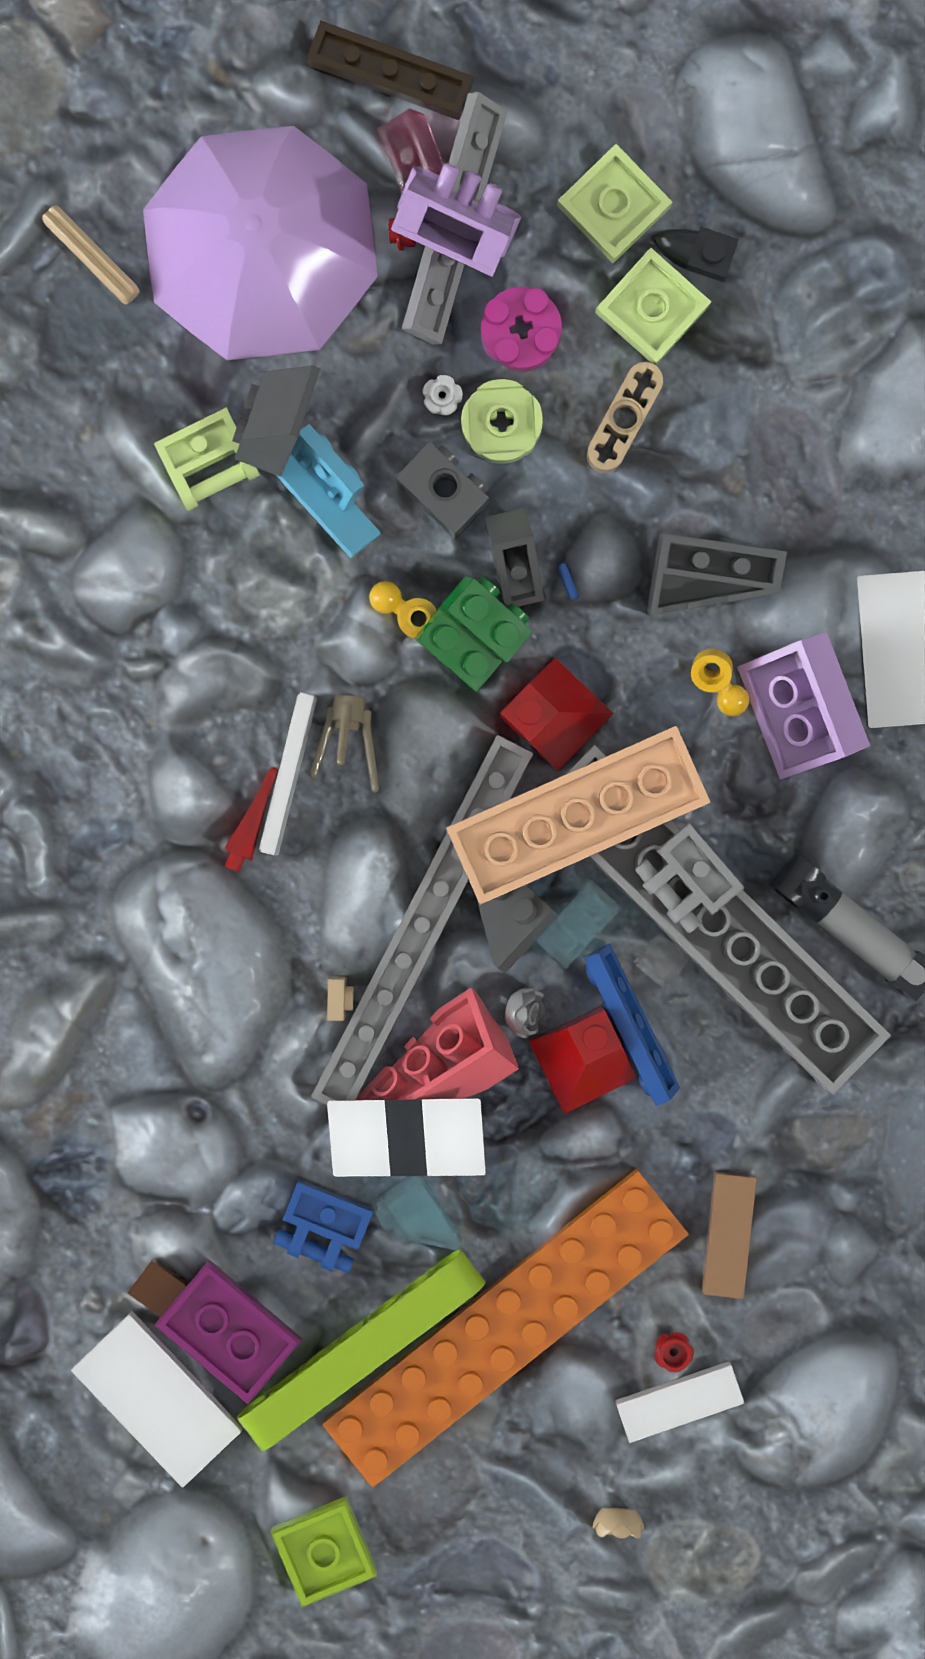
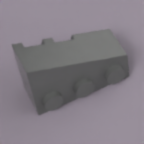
M660 533L647 614L653 616L718 603L778 594L781 590L787 552Z

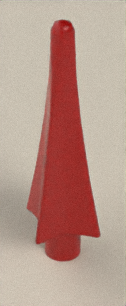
M276 767L269 769L250 808L224 847L226 851L230 852L224 867L239 873L245 859L253 860L266 805L278 774Z

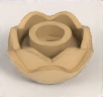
M605 1507L598 1512L593 1522V1528L596 1529V1534L600 1537H605L608 1534L618 1538H626L630 1535L640 1538L641 1531H645L642 1518L636 1509Z

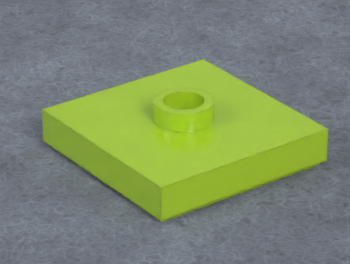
M347 1496L275 1525L271 1529L272 1537L301 1607L377 1576L378 1570Z

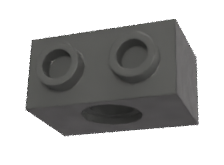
M428 442L395 477L396 483L399 488L456 540L488 506L489 497L485 495L488 488L474 474L470 473L466 477L456 467L459 461L446 447L441 445L437 449L432 443ZM441 480H450L456 485L457 490L452 496L443 498L434 492L436 483Z

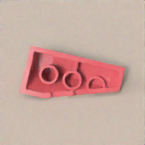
M471 987L440 1007L430 1018L433 1022L432 1025L418 1040L412 1037L404 1045L407 1049L406 1053L393 1067L385 1066L355 1100L464 1099L489 1089L517 1071L519 1067L507 1036L477 992Z

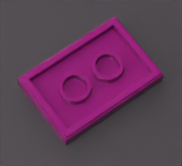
M210 1260L207 1261L155 1324L160 1331L247 1404L251 1402L302 1340V1337Z

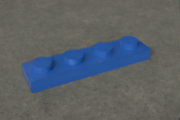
M609 943L597 948L584 958L587 964V976L590 982L598 987L604 999V1010L609 1020L616 1024L622 1036V1047L627 1057L633 1059L640 1073L639 1081L646 1095L651 1096L655 1106L666 1103L679 1091L680 1086L611 944Z

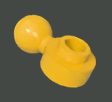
M389 581L377 583L369 594L371 606L379 613L388 614L394 612L397 614L400 629L411 638H414L437 611L435 606L426 599L413 598L405 601L402 599L400 589ZM417 610L422 611L426 616V621L422 626H414L410 620L412 613Z
M719 649L701 651L693 660L691 668L692 681L703 691L718 693L717 705L723 714L727 716L741 715L748 708L749 695L742 686L730 683L733 671L730 657ZM715 663L720 669L710 671L706 668V665Z

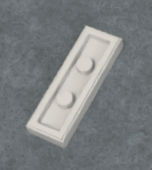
M730 1361L615 1400L629 1443L745 1404Z

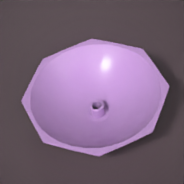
M295 126L201 136L143 209L154 303L227 361L320 350L378 277L367 183Z

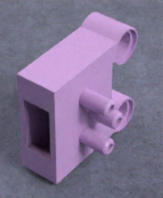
M449 163L444 164L440 175L421 167H412L398 202L397 208L399 210L391 230L493 277L499 260L506 255L521 220V216L517 212L498 203L502 194L501 188L492 183L487 184L480 202H476L473 199L482 180L479 174L472 171L466 172L457 193L452 190L459 174V169Z

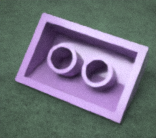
M827 632L800 640L737 667L780 780L844 758L870 746Z

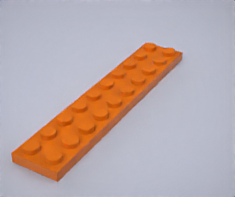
M636 1168L323 1419L322 1426L371 1487L374 1488L688 1236L689 1233Z

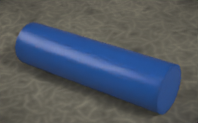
M566 563L557 566L569 600L572 601L579 598Z

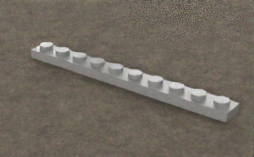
M497 735L451 825L510 800L533 753ZM448 832L311 1096L326 1105L328 1101L356 1099L468 881L466 872Z

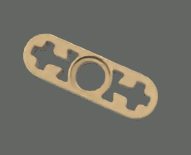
M640 362L634 365L628 372L589 444L587 461L594 471L608 474L615 471L621 465L662 388L663 375L655 364ZM644 374H649L651 376L650 384L654 386V389L647 387L642 393L639 403L646 404L645 408H643L636 400L632 399L638 386V381L634 377L642 378ZM626 393L630 398L623 397V394ZM619 408H629L635 413L636 423L634 426L622 429L615 424L613 414ZM607 428L611 434L618 437L612 450V455L616 459L608 458L605 463L598 461L599 453L595 448L603 449L611 436L609 433H603L604 429ZM619 438L627 439L626 443H623Z

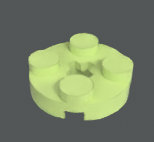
M506 379L492 380L477 388V391L466 401L461 416L463 437L473 454L478 458L496 464L512 463L530 454L540 437L543 423L541 407L534 395L532 396L519 383ZM497 412H505L507 419H513L514 424L507 426L506 432H498V428L490 424V420L497 418Z

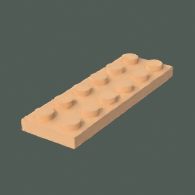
M674 726L451 825L446 830L481 905L711 802L677 726Z

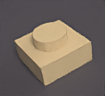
M331 976L328 979L327 1021H344L346 1011L354 1010V986H347V976Z

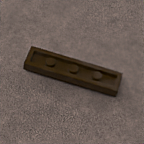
M321 20L307 56L308 66L459 121L467 96L473 85L472 75Z

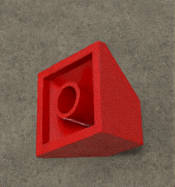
M555 658L500 713V717L558 772L614 713Z
M601 1005L529 1040L564 1114L637 1079L615 1030Z

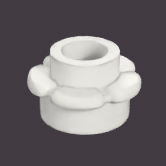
M439 375L436 380L431 379L424 385V405L431 413L450 415L457 410V404L462 401V389L458 384L454 383L452 377ZM440 392L446 393L444 399L439 398L438 394Z

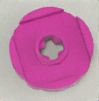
M515 287L499 293L486 305L481 321V339L485 351L495 362L498 361L501 365L507 366V369L515 372L532 371L546 364L551 355L556 351L562 333V321L557 307L548 298L547 294L538 288ZM523 320L525 324L530 323L532 329L527 332L526 339H520L517 333L511 334L510 328L515 326V321Z

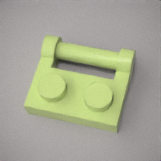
M227 407L154 443L187 511L198 507L199 501L247 477L250 481L260 476L256 467L240 461V463L192 487H189L185 477L237 453L239 444L232 441L237 427Z

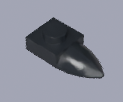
M700 226L699 231L690 229L664 231L655 235L653 240L664 256L679 267L724 282L739 239Z

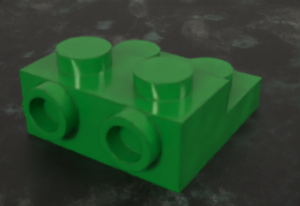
M465 576L414 639L466 685L477 692L502 661L507 663L533 631L525 625L530 618L513 603L506 608L496 599L500 591L484 577L476 581L474 578Z

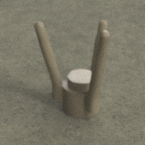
M347 695L333 696L332 707H327L326 722L313 760L310 777L316 778L318 776L334 723V729L340 731L337 764L340 766L345 763L349 732H358L359 725H361L371 790L373 793H377L379 791L378 773L370 726L372 711L365 710L364 698Z

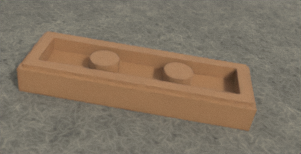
M714 1171L702 1282L703 1295L744 1299L757 1180L755 1175Z

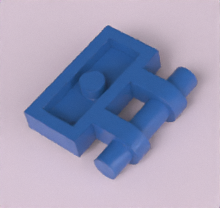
M299 1179L283 1217L284 1221L296 1225L297 1229L295 1234L279 1229L273 1244L287 1249V1254L296 1258L300 1254L322 1263L321 1268L332 1271L335 1268L349 1273L354 1258L340 1253L343 1244L357 1250L359 1249L374 1209ZM311 1231L331 1239L328 1248L307 1240L308 1232Z

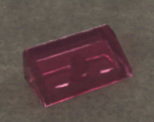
M409 108L378 128L401 192H403L411 169L414 166L440 175L444 164L426 117L422 112Z

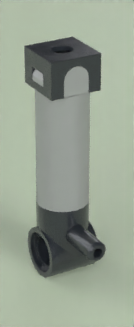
M794 853L769 886L882 975L885 981L902 995L917 1001L925 991V955L910 947L826 879V876L814 865Z

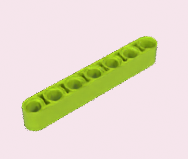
M461 1249L452 1252L251 1402L241 1411L237 1419L261 1451L269 1449L473 1297L485 1285V1280Z

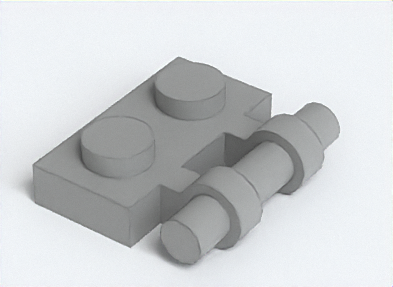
M691 824L683 827L657 850V853L667 863L660 870L657 871L647 859L634 869L643 879L644 883L642 886L650 895L654 893L669 910L667 912L669 918L674 923L679 922L688 933L694 931L701 924L700 920L692 912L700 903L713 915L744 889V886ZM675 875L691 891L683 899L667 883Z

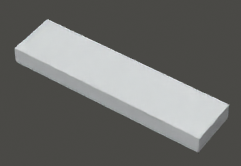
M300 692L297 696L259 848L260 852L279 855L317 703V698L313 695Z

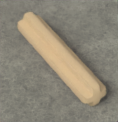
M52 206L43 215L42 219L45 225L123 304L131 303L138 296L140 291L137 285L59 206Z

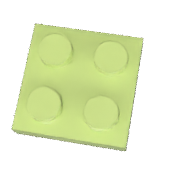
M615 144L558 199L557 207L614 263L671 208L673 202Z
M650 248L598 305L595 313L647 360L657 365L710 306L711 301Z

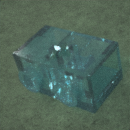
M587 879L556 913L559 915L557 919L543 932L536 942L567 969L622 907L592 880Z

